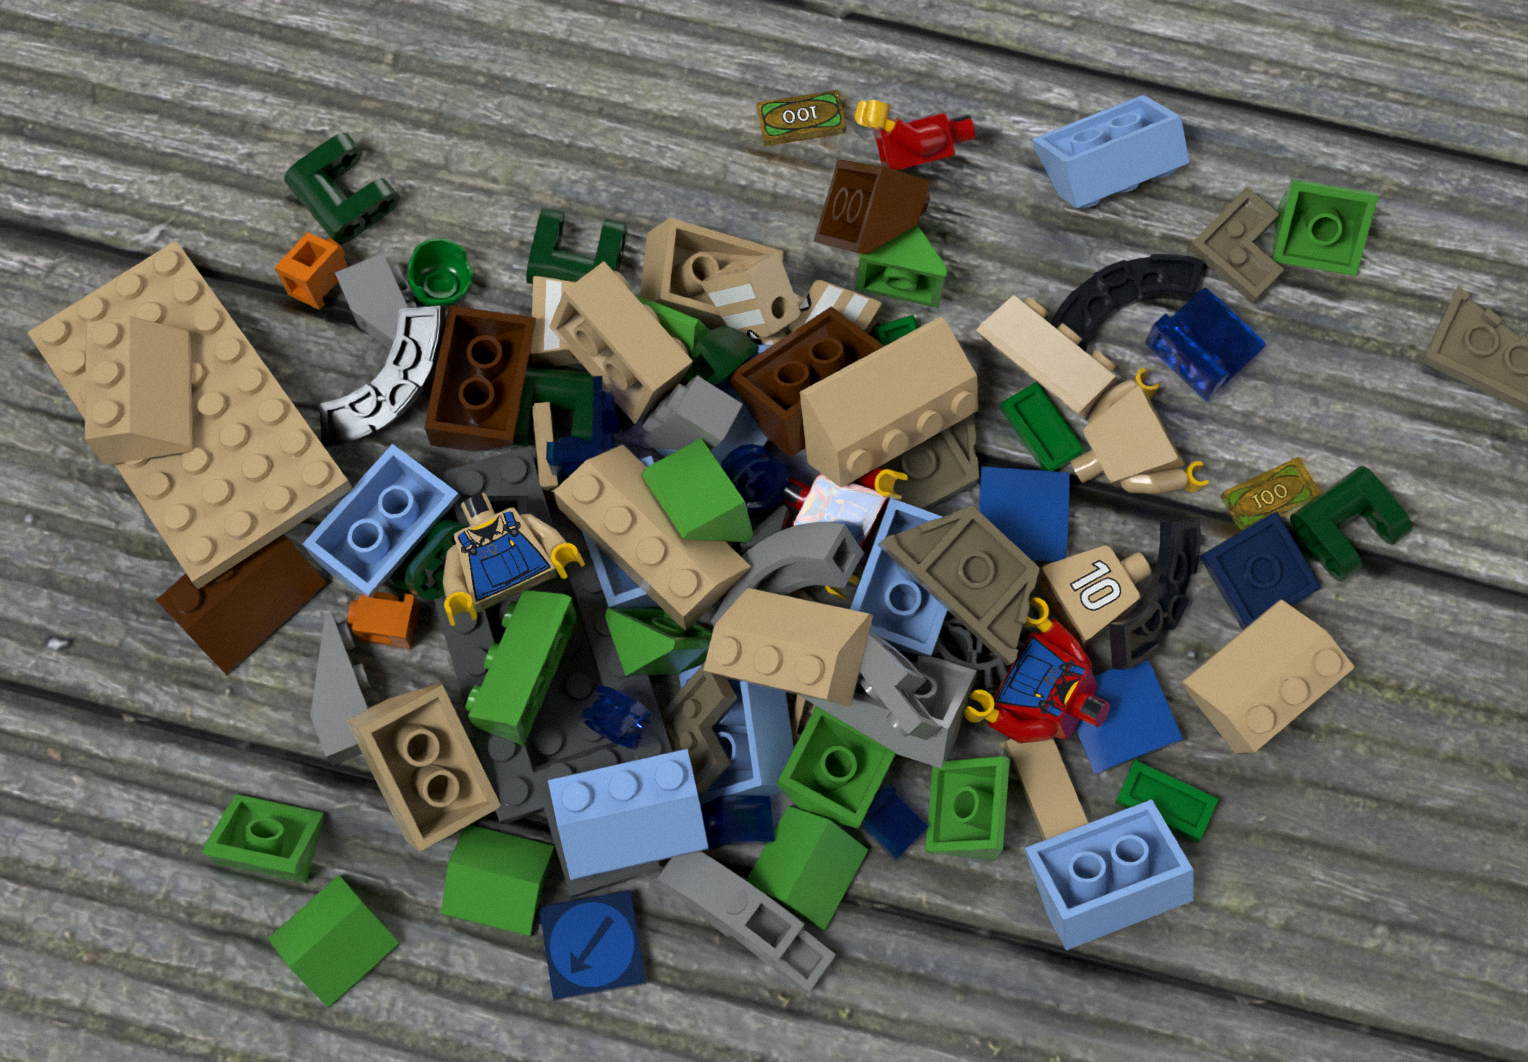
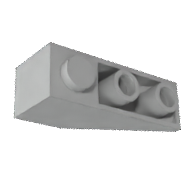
M381 253L335 272V275L357 325L391 350L397 332L398 309L415 308L417 306L414 301L405 302L401 291L408 287L397 264L389 267L384 253ZM434 368V370H433V373H432L431 377L429 378V379L432 380V381H434V377H435V372H436V369H435V368Z
M696 376L685 386L679 383L670 396L665 395L658 407L655 406L646 415L640 427L646 433L639 445L644 448L680 450L702 438L711 451L723 442L743 404L701 377Z
M331 612L326 614L324 619L310 716L325 757L334 766L362 755L346 721L373 706H369L364 692L372 688L362 663L354 666L349 650L356 648L347 622L339 625Z

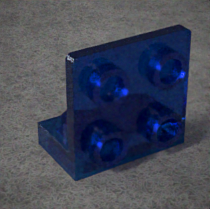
M1202 288L1172 317L1165 313L1153 324L1145 341V344L1205 402L1209 401L1266 346V343L1208 288Z
M593 376L592 441L569 436L561 438L559 442H547L546 460L552 475H557L559 485L586 460L614 448L613 434H619L620 430L619 408L615 407L614 391L607 390L603 376Z

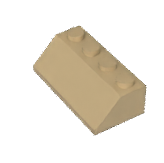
M938 317L800 391L807 463L840 488L979 411L977 374L947 321L942 317Z
M624 445L586 460L553 491L558 508L676 623L687 631L751 569V566L725 541L683 539L642 478L641 474L646 466Z

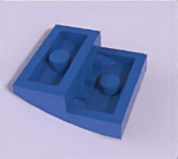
M981 466L978 511L1031 560L1056 562L1065 559L1069 516V472Z
M1149 658L1137 666L1126 670L1110 669L1094 676L1097 683V690L1094 696L1109 702L1108 716L1101 727H1095L1079 720L1075 729L1095 774L1099 775L1138 757L1144 758L1184 740Z

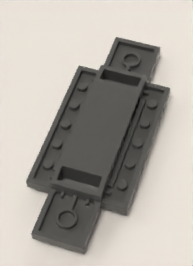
M529 446L443 471L447 485L460 495L459 499L453 504L458 522L470 526L461 504L473 496L483 493L487 496H528V514H532L556 529L567 543L576 546L585 563L581 567L576 561L569 562L564 567L568 575L567 578H561L556 570V577L528 589L529 591L558 593L572 597L577 623L527 738L526 745L516 744L475 728L471 724L483 769L501 804L496 809L499 823L502 825L545 811L571 899L660 871L659 863L655 861L570 881L557 827L548 780L672 752L649 676H625L605 618L607 608L609 607L582 531L572 521L554 527ZM442 560L440 565L445 566V560ZM425 569L430 587H432L436 582L432 577L434 571ZM522 592L478 613L476 612L477 619L472 621L469 612L458 613L454 618L455 626L450 625L444 608L445 594L441 598L434 599L465 707L474 685L482 686L488 669L484 668V662L494 640L500 644L506 627L502 626V621L506 609L512 600L515 602L519 601Z

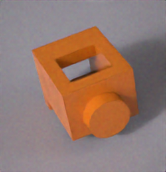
M307 232L274 268L289 296L320 310L325 305L323 297L338 282L335 272L347 268L348 265L344 258L345 252L337 242L330 238L324 240Z
M376 592L371 598L359 595L358 600L352 599L347 617L348 626H352V631L358 641L411 649L420 605L415 595L405 594L404 602H400L398 596L385 592Z

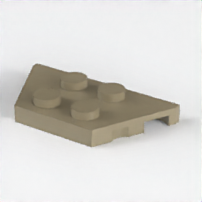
M973 414L879 466L882 469L893 470L907 475V480L897 479L894 483L893 489L895 494L902 495V498L898 501L928 510L978 483L979 471L975 450L976 431L973 423Z
M973 505L942 518L920 524L904 532L885 537L878 544L880 548L1006 665H1010L1016 660L1018 654L1016 647L1021 628L1026 623L1030 608L1029 597L1031 591L1035 588L1040 568Z

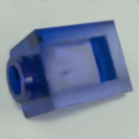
M889 784L882 792L879 789L877 790L860 827L896 861L927 830L928 825L896 795L897 789Z
M719 796L703 804L701 807L708 844L707 850H715L724 845H766L774 842L770 796Z

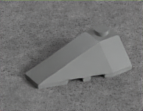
M918 656L917 662H911L926 679L913 693L940 727L928 740L911 735L907 737L901 735L887 718V715L891 713L882 700L878 702L864 690L861 683H856L851 707L810 697H801L896 754L942 769L957 738L977 670L927 656Z

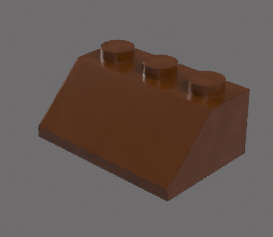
M838 159L814 242L864 255L868 254L918 224L920 216L926 212L929 205L930 193L928 188L930 181L885 166Z
M449 305L424 427L431 446L476 452L514 443L536 326V317Z
M831 306L734 370L729 375V379L762 433L792 457L806 447L800 391L884 346Z
M282 534L200 589L195 587L185 573L159 596L156 601L227 676L328 584L294 544Z

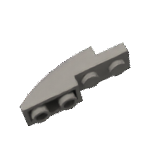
M869 630L857 682L861 683L864 690L878 702L882 700L891 712L887 715L889 722L901 735L905 737L911 735L928 740L940 727L913 693L926 679L897 649Z
M701 851L670 858L655 878L658 883L726 937L733 936L804 994L810 993L836 956L835 953L804 930L802 927L805 924L749 882Z

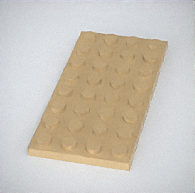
M177 241L172 242L27 332L84 419L86 322L133 316L188 331L191 335L193 451L114 463V465L197 589H200L353 489L345 475Z

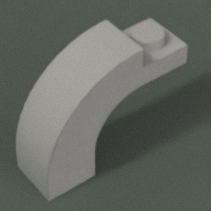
M812 522L779 531L757 543L741 556L751 566V569L725 593L726 597L711 623L715 626L718 620L747 588L784 596L797 589L812 585L844 588L864 552L845 524Z

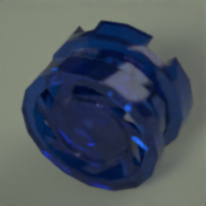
M757 444L741 445L732 450L722 461L721 467L744 499L748 514L755 515L756 512L763 510L767 513L776 508L784 499L782 493L785 487H789V474L785 466L765 447Z
M598 685L594 693L600 700H595L591 708L584 709L580 716V721L602 737L625 748L637 750L642 741L640 733L644 728L641 722L652 723L654 714L633 698L610 687Z

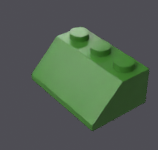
M523 590L518 602L513 600L510 602L502 621V626L506 627L500 644L493 642L484 662V668L488 669L482 686L474 685L466 703L465 709L470 712L468 718L473 727L516 744L525 745L577 623L572 597L558 593Z

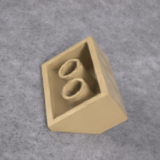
M605 262L564 290L549 326L634 424L641 421L684 378L693 362L685 345L679 339L671 337L660 325L659 318L650 306L642 304L630 291L627 280L619 272L612 271Z
M1013 295L982 322L976 329V332L1086 421L1101 395L1107 389L1114 387L1118 382L1117 377L1111 373L1116 366L1097 350L1090 356L1077 346L1082 338L1063 323L1056 329L1047 322L1044 317L1048 314V311L1028 296L1022 302Z
M133 316L86 322L85 440L104 465L193 451L191 335L188 331Z
M747 588L715 624L703 671L737 681L851 707L873 615Z
M1278 600L1180 683L1235 754L1254 753L1355 667L1326 630L1285 601Z
M439 683L389 698L346 721L405 841L417 851L425 850L501 806L443 684Z

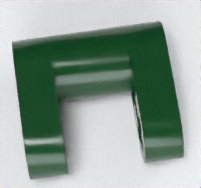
M340 133L331 137L295 162L284 176V182L328 236L339 245L354 239L388 215L400 200L398 193L385 178L370 182L349 198L333 182L355 166L362 156V150L348 133Z
M542 207L528 260L527 284L533 285V276L577 282L603 262L612 271L619 272L627 237V222L606 218L602 226L596 256H589L559 250L564 231L565 212L563 210Z
M528 367L514 443L509 446H530L534 423L532 406H534V403L550 402V408L574 411L571 451L594 454L603 387L590 373Z
M1364 466L1357 467L1290 515V522L1296 534L1324 569L1340 582L1346 580L1362 567L1358 553L1339 530L1361 514L1375 533L1390 545L1396 544L1413 530L1412 522L1405 510L1377 476Z
M442 517L416 546L420 552L418 553L413 550L406 557L405 561L409 562L405 576L398 575L401 571L398 567L386 581L398 588L408 589L424 599L434 600L441 598L445 594L443 587L445 566L440 565L442 563L441 560L446 561L447 551L456 544L454 534L469 526ZM425 569L434 571L432 577L436 582L432 587L425 584L422 585L427 577Z

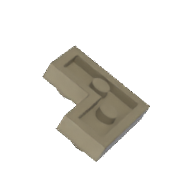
M1247 187L1191 243L1189 250L1199 259L1205 260L1207 266L1254 304L1284 271L1279 264L1254 244L1276 221L1279 213Z
M705 662L660 713L672 752L688 749L697 792H706L731 764L712 726L737 699L726 677L703 671Z

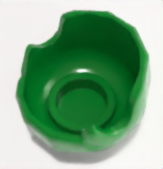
M447 238L426 240L415 247L409 260L407 271L408 284L417 300L423 302L425 306L449 308V305H457L467 298L473 283V270L468 262L466 250L461 245Z

